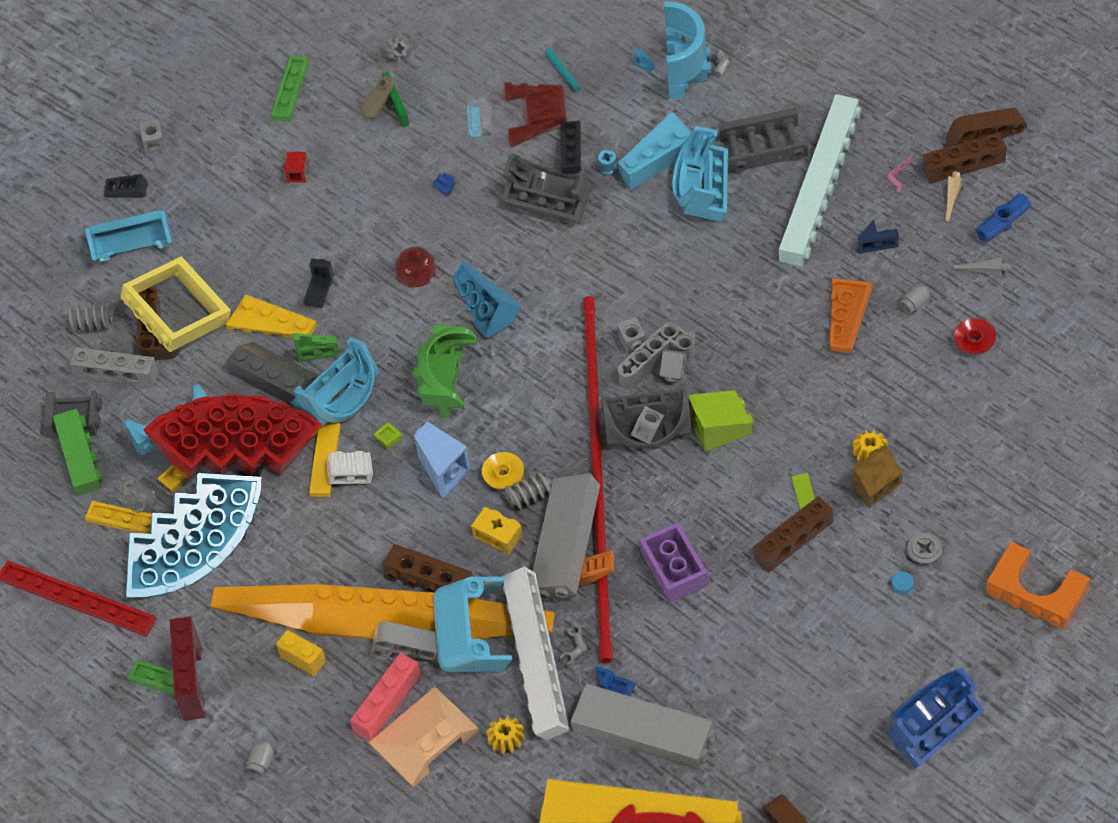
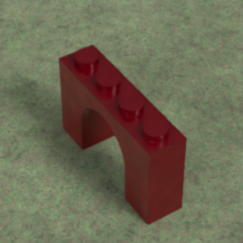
M191 616L169 619L176 702L184 721L206 718L204 696L199 685L196 661L201 660V646Z

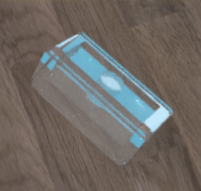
M481 97L466 105L469 137L492 135L490 103Z

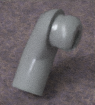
M716 49L713 52V57L717 67L713 73L717 77H722L729 66V60L721 49Z

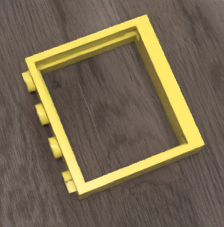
M182 256L123 284L120 297L124 304L133 311L135 317L145 324L147 330L153 333L159 343L163 344L169 352L227 324L231 312L228 306ZM174 275L210 313L205 318L175 333L171 331L138 294Z

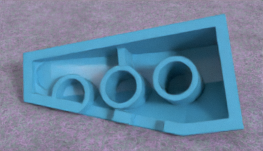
M462 261L453 279L460 295L465 298L468 304L466 306L468 312H471L474 320L472 322L484 337L489 338L513 323L521 305L465 261Z

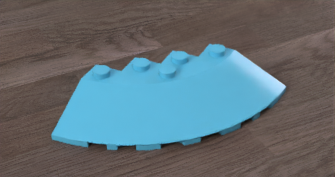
M198 473L195 478V494L175 493L173 496L172 514L152 513L150 534L130 533L128 536L126 598L149 597L176 591L196 582L219 566L241 541L251 523L260 495L262 477Z

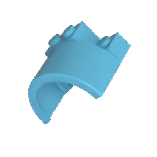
M664 2L667 54L675 53V55L667 56L669 99H684L685 90H689L688 83L708 82L707 74H711V62H707V58H710V47H706L705 26L696 11L681 3ZM686 37H688L691 41L686 42Z

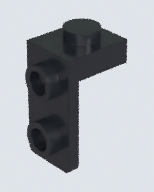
M311 258L309 266L312 278L303 302L307 306L323 308L334 277L331 261Z

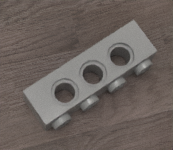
M75 347L70 362L74 377L80 379L153 388L158 374L154 357Z

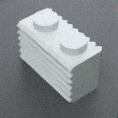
M336 451L329 453L327 459L329 484L371 483L373 476L371 453L356 451L354 453Z

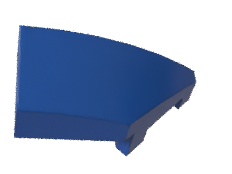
M599 666L595 667L603 689L627 696L631 695L635 688L633 681L615 676L612 670Z

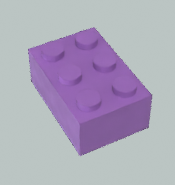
M679 522L639 539L641 554L669 603L708 586L707 571Z

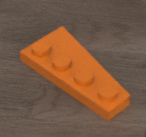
M832 278L831 351L851 354L873 288L872 283Z

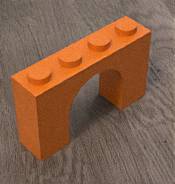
M1010 542L987 580L986 593H989L995 599L1008 602L1014 608L1027 611L1035 618L1044 619L1054 627L1066 629L1089 590L1091 578L1070 569L1063 583L1054 593L1045 596L1031 594L1019 582V578L1030 562L1031 550Z

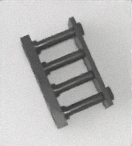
M796 107L719 124L720 141L729 142L733 157L729 158L730 173L807 157L808 143L807 141L799 142L794 128L798 126ZM786 128L791 144L780 147L775 131ZM767 133L772 148L760 151L756 135ZM748 137L753 153L741 155L736 139Z

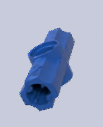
M1017 194L1005 205L997 206L994 214L975 229L979 239L983 242H989L1000 232L1009 230L1012 227V223L1031 208L1028 197L1024 194Z

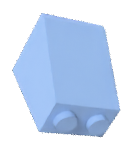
M427 421L423 427L417 429L414 435L418 458L440 496L445 498L471 469L467 446Z

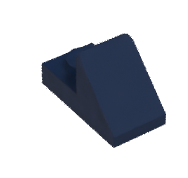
M874 220L871 221L858 238V254L899 247L898 230L887 229L877 232Z

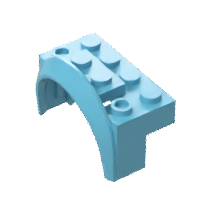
M696 126L685 140L678 154L672 178L673 194L679 206L683 207V214L722 222L727 214L728 149L712 145L717 137V130ZM689 164L690 166H698V167H700L701 169H696V168L688 167V166H686V165ZM703 173H704V189H702V176H703Z
M350 337L346 341L350 350L347 349L304 391L301 386H298L293 391L296 395V398L291 402L293 408L311 415L323 424L322 427L327 422H342L356 415L369 400L375 385L376 375L380 373L366 344L355 338ZM354 380H359L363 382L364 385L357 383ZM350 383L345 392L338 399L331 402L332 398Z

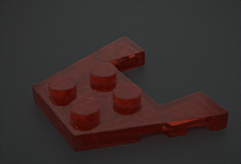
M511 82L504 83L507 101L526 97L528 125L508 129L511 147H515L567 121L565 95L562 85L538 84V86H528L527 83H520V85H512Z

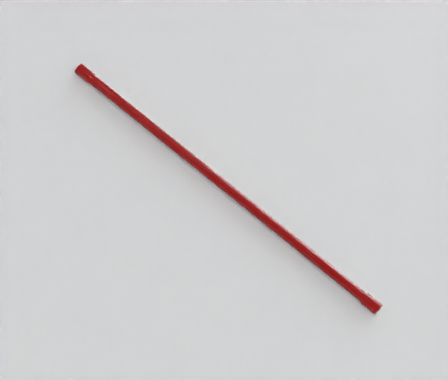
M586 296L583 298V315L585 318L592 476L600 484L594 512L596 555L606 552L595 332L596 311L595 298ZM607 574L597 580L600 635L599 658L603 664L613 661Z

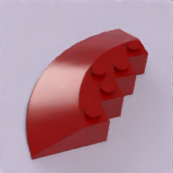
M225 394V396L210 398L209 396L194 399L193 402L184 405L180 404L174 410L157 417L143 431L172 465L189 479L203 465L214 474L223 475L233 464L247 476H251L262 464H265L280 476L295 461L323 424L302 410L298 411L289 407L287 403L272 401L265 396Z

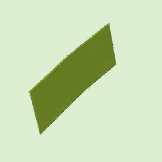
M808 473L791 476L800 510L815 499Z

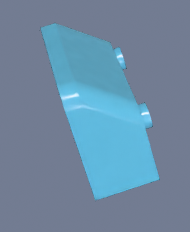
M166 209L89 226L85 229L92 260L99 258V262L110 260V255L151 245H158V248L167 247L173 241Z
M468 577L436 590L433 596L437 652L439 665L444 671L504 672L511 662L512 655H490L489 645L484 640L471 639L468 599H476L481 594H496L504 582V577Z

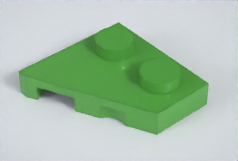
M293 333L299 362L340 355L336 337Z

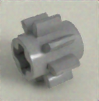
M392 36V41L386 40L387 45L383 50L389 53L387 55L388 58L394 57L395 60H400V56H407L405 52L409 46L405 45L404 38L398 40L397 36Z

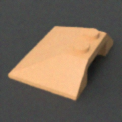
M434 687L369 742V745L414 787L430 773L429 763L456 740L464 744L479 731V728Z

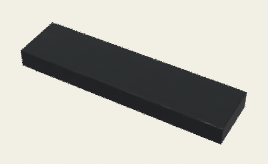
M580 121L561 122V174L579 173L581 171Z

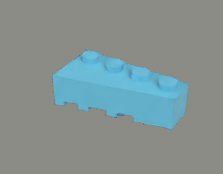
M671 112L618 162L619 177L630 189H633L676 163L680 149L691 133L690 130Z

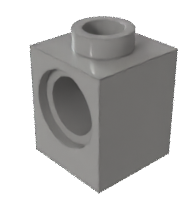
M159 120L140 123L142 142L146 154L165 150Z
M636 317L617 323L618 337L627 354L634 352L646 341L645 334Z
M664 350L660 376H664L665 380L673 382L683 378L687 352Z
M645 406L634 426L631 436L650 444L664 415Z

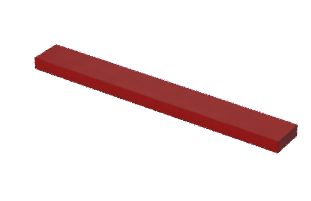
M8 560L0 571V582L145 637L148 636L157 620L154 615Z

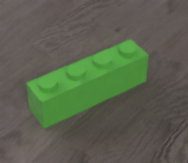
M73 409L53 416L72 484L77 495L80 496L101 489L100 480H103L100 468L96 469L95 463L98 462L94 450H90L89 445L93 443L89 432L85 433L84 427H87V422L84 415L80 416L78 410Z

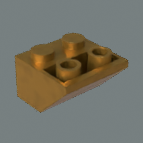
M886 445L872 451L868 458L864 461H859L853 468V492L869 507L902 484V471Z

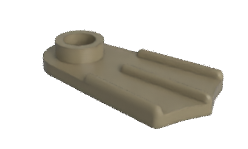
M388 76L381 78L360 106L364 117L377 118L393 88L392 78Z

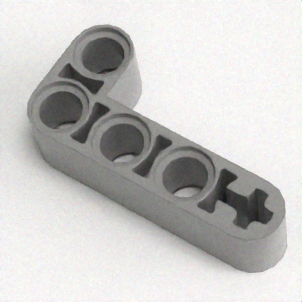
M671 322L665 323L618 366L619 384L624 388L634 387L662 361V354L666 349L687 352L686 361L692 359L695 355L694 338L678 325Z
M380 622L373 636L371 656L376 659L386 660L390 658L392 652L399 654L401 652L404 655L438 662L436 632L392 622Z

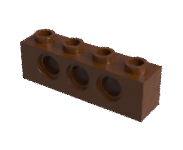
M998 132L923 154V171L929 184L946 180L948 176L952 177V172H959L960 175L1004 163L1006 161L1007 147Z
M817 496L754 545V559L768 573L833 523V509Z
M393 544L383 563L384 572L388 578L392 580L398 579L406 582L411 587H420L430 593H435L442 586L472 577V571L397 544Z

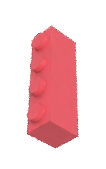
M400 652L350 719L355 734L368 741L377 736L421 676L417 661Z

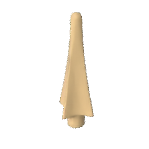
M952 172V177L948 176L946 222L950 220L955 200L962 186V178H960L959 172Z

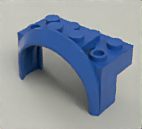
M963 668L945 673L915 693L895 711L890 720L889 728L891 730L886 735L916 769L985 711L971 694L978 686ZM936 694H939L941 696V698L946 702L948 707H946L941 702V700L937 697ZM938 718H940L935 724H933L928 730H926L932 723H934Z

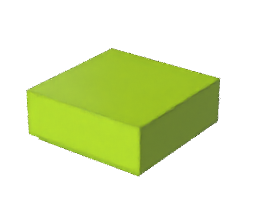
M387 422L373 434V438L385 449L389 450L403 438V435L391 423Z

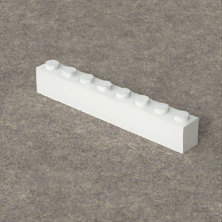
M522 567L502 576L504 577L503 591L508 602L507 610L511 616V629L515 635V649L519 654V668L525 682L523 686L528 696V709L532 715V729L537 736L549 740L570 731L536 574L526 567Z

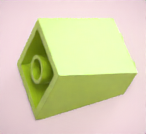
M735 390L691 394L688 396L690 420L705 451L752 434V425H754L752 415L746 413L745 402L742 397H738Z

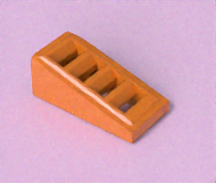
M608 551L584 558L579 585L584 587L613 572L614 552Z

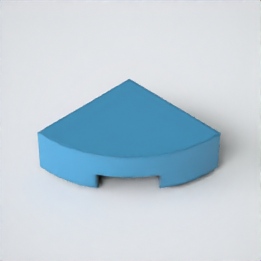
M639 48L634 51L635 65L652 72L655 68L652 59Z

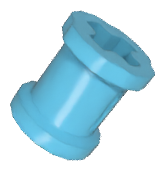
M604 150L598 156L599 170L604 176H611L617 171V165L614 162L616 155L613 151Z

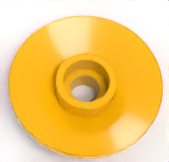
M499 452L491 455L482 466L484 481L495 489H505V486L511 488L514 482L518 484L524 475V466L521 459L509 452Z

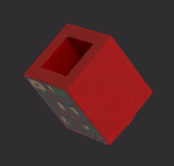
M300 151L287 152L284 169L287 183H307L309 168L307 153Z

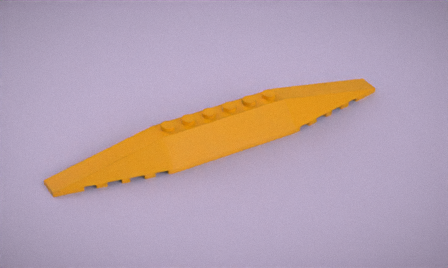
M321 584L214 587L210 605L213 609L232 614H243L247 618L255 620L256 618L266 620L270 624L285 625L289 629L304 630L312 635L373 639L375 630L380 622H392L436 632L433 596L435 593ZM468 599L471 639L482 638V640H490V637H513L511 616L507 610L508 604ZM544 610L547 629L550 634L553 629L555 613Z

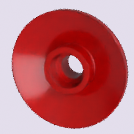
M967 319L956 327L954 340L962 351L969 354H982L994 346L996 331L989 322L983 319Z

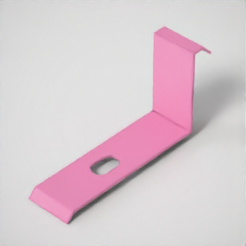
M912 156L888 173V180L897 186V192L902 191V184L893 176L912 162Z

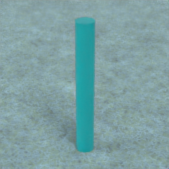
M551 48L547 49L545 54L574 92L580 91V85Z

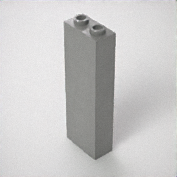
M591 474L553 478L533 567L541 600L577 595L600 484Z
M589 684L585 685L571 719L572 732L695 769L700 768L701 762L705 763L708 756V744L713 743L716 730H713V721Z

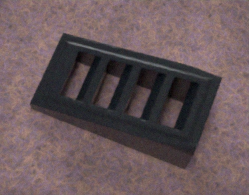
M142 174L106 179L104 196L109 198L146 197L148 181Z

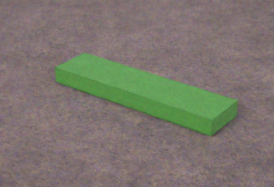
M289 57L271 112V120L291 121L308 68L309 58Z

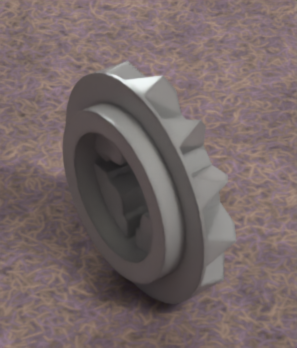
M930 533L917 534L908 543V555L912 557L913 562H920L921 565L924 563L931 565L933 561L939 560L942 554L943 547L941 541ZM921 547H929V553L926 551L921 553Z

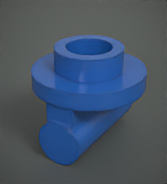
M444 172L443 174H438L437 178L433 181V186L449 196L456 183L453 181L454 177Z

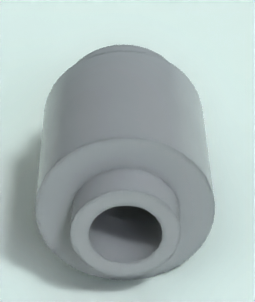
M919 284L912 287L900 301L903 310L908 314L917 312L930 300L929 289L925 285Z
M266 742L253 744L246 762V771L248 773L262 777L267 772L274 754L270 744Z

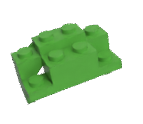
M434 324L433 332L429 333V340L423 341L421 349L417 351L418 366H414L413 378L417 380L418 397H421L422 405L437 406V409H440L441 418H450L451 408L464 409L465 401L461 400L455 393L463 352L462 345H476L477 337L471 330L464 327Z

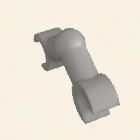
M578 624V632L575 634L571 633L569 628L567 629L568 636L574 640L576 647L571 652H564L560 656L561 663L565 659H571L566 664L567 669L573 667L575 664L574 660L587 649L581 637V627Z

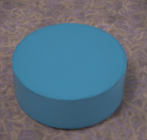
M907 572L896 573L892 577V589L898 594L911 592L914 584L913 577Z

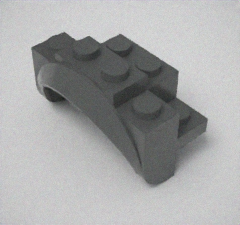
M686 387L613 398L604 397L601 399L607 444L623 442L628 444L629 448L651 447L671 443V439L676 435L691 433L690 409ZM645 406L664 415L650 444L631 436L634 426ZM669 409H674V410L667 416V410H669ZM618 416H624V421Z

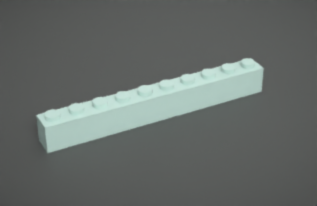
M835 94L779 248L780 262L803 267L805 259L808 260L810 257V245L815 243L817 236L816 228L821 226V214L827 210V198L832 196L833 181L838 179V167L843 165L845 158L844 150H848L850 145L849 136L854 134L855 120L860 118L861 108H859V99Z

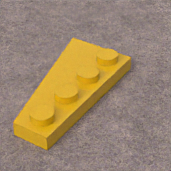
M246 294L226 324L227 330L242 329L243 332H263V335L269 336L278 334L284 338L293 339V333L312 334L317 326L316 320Z

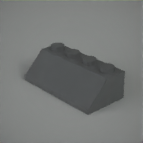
M255 342L239 345L227 359L232 375L290 405L296 398L293 391L298 386H301L304 391L319 376Z

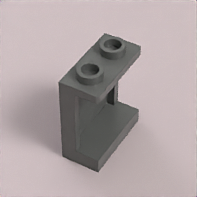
M96 390L91 391V397L58 399L55 392H46L43 428L47 438H59L53 416L73 409H77L80 416L84 415L87 422V427H84L85 433L89 432L90 436H97V427L101 426V419L98 413L99 410H102V399L98 398Z

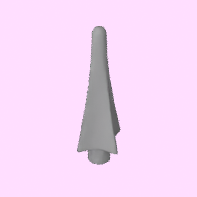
M1002 257L987 261L954 265L953 269L1002 277V271H1010V263H1002Z

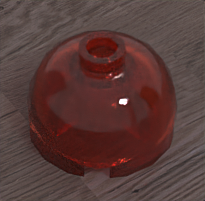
M421 247L406 248L396 259V276L401 283L403 282L411 288L427 285L430 282L429 280L436 274V265L431 253Z

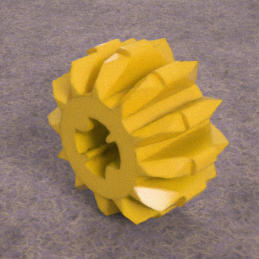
M865 429L864 435L858 433L856 439L853 440L852 453L854 456H857L858 462L864 461L875 449H880L884 445L888 446V441L884 439L882 433L876 435L875 429L872 433H868Z
M508 715L505 720L498 716V722L491 721V728L487 729L488 744L492 745L495 752L501 749L503 755L506 750H510L513 753L514 747L520 748V741L525 739L523 725L519 724L516 718L510 720Z

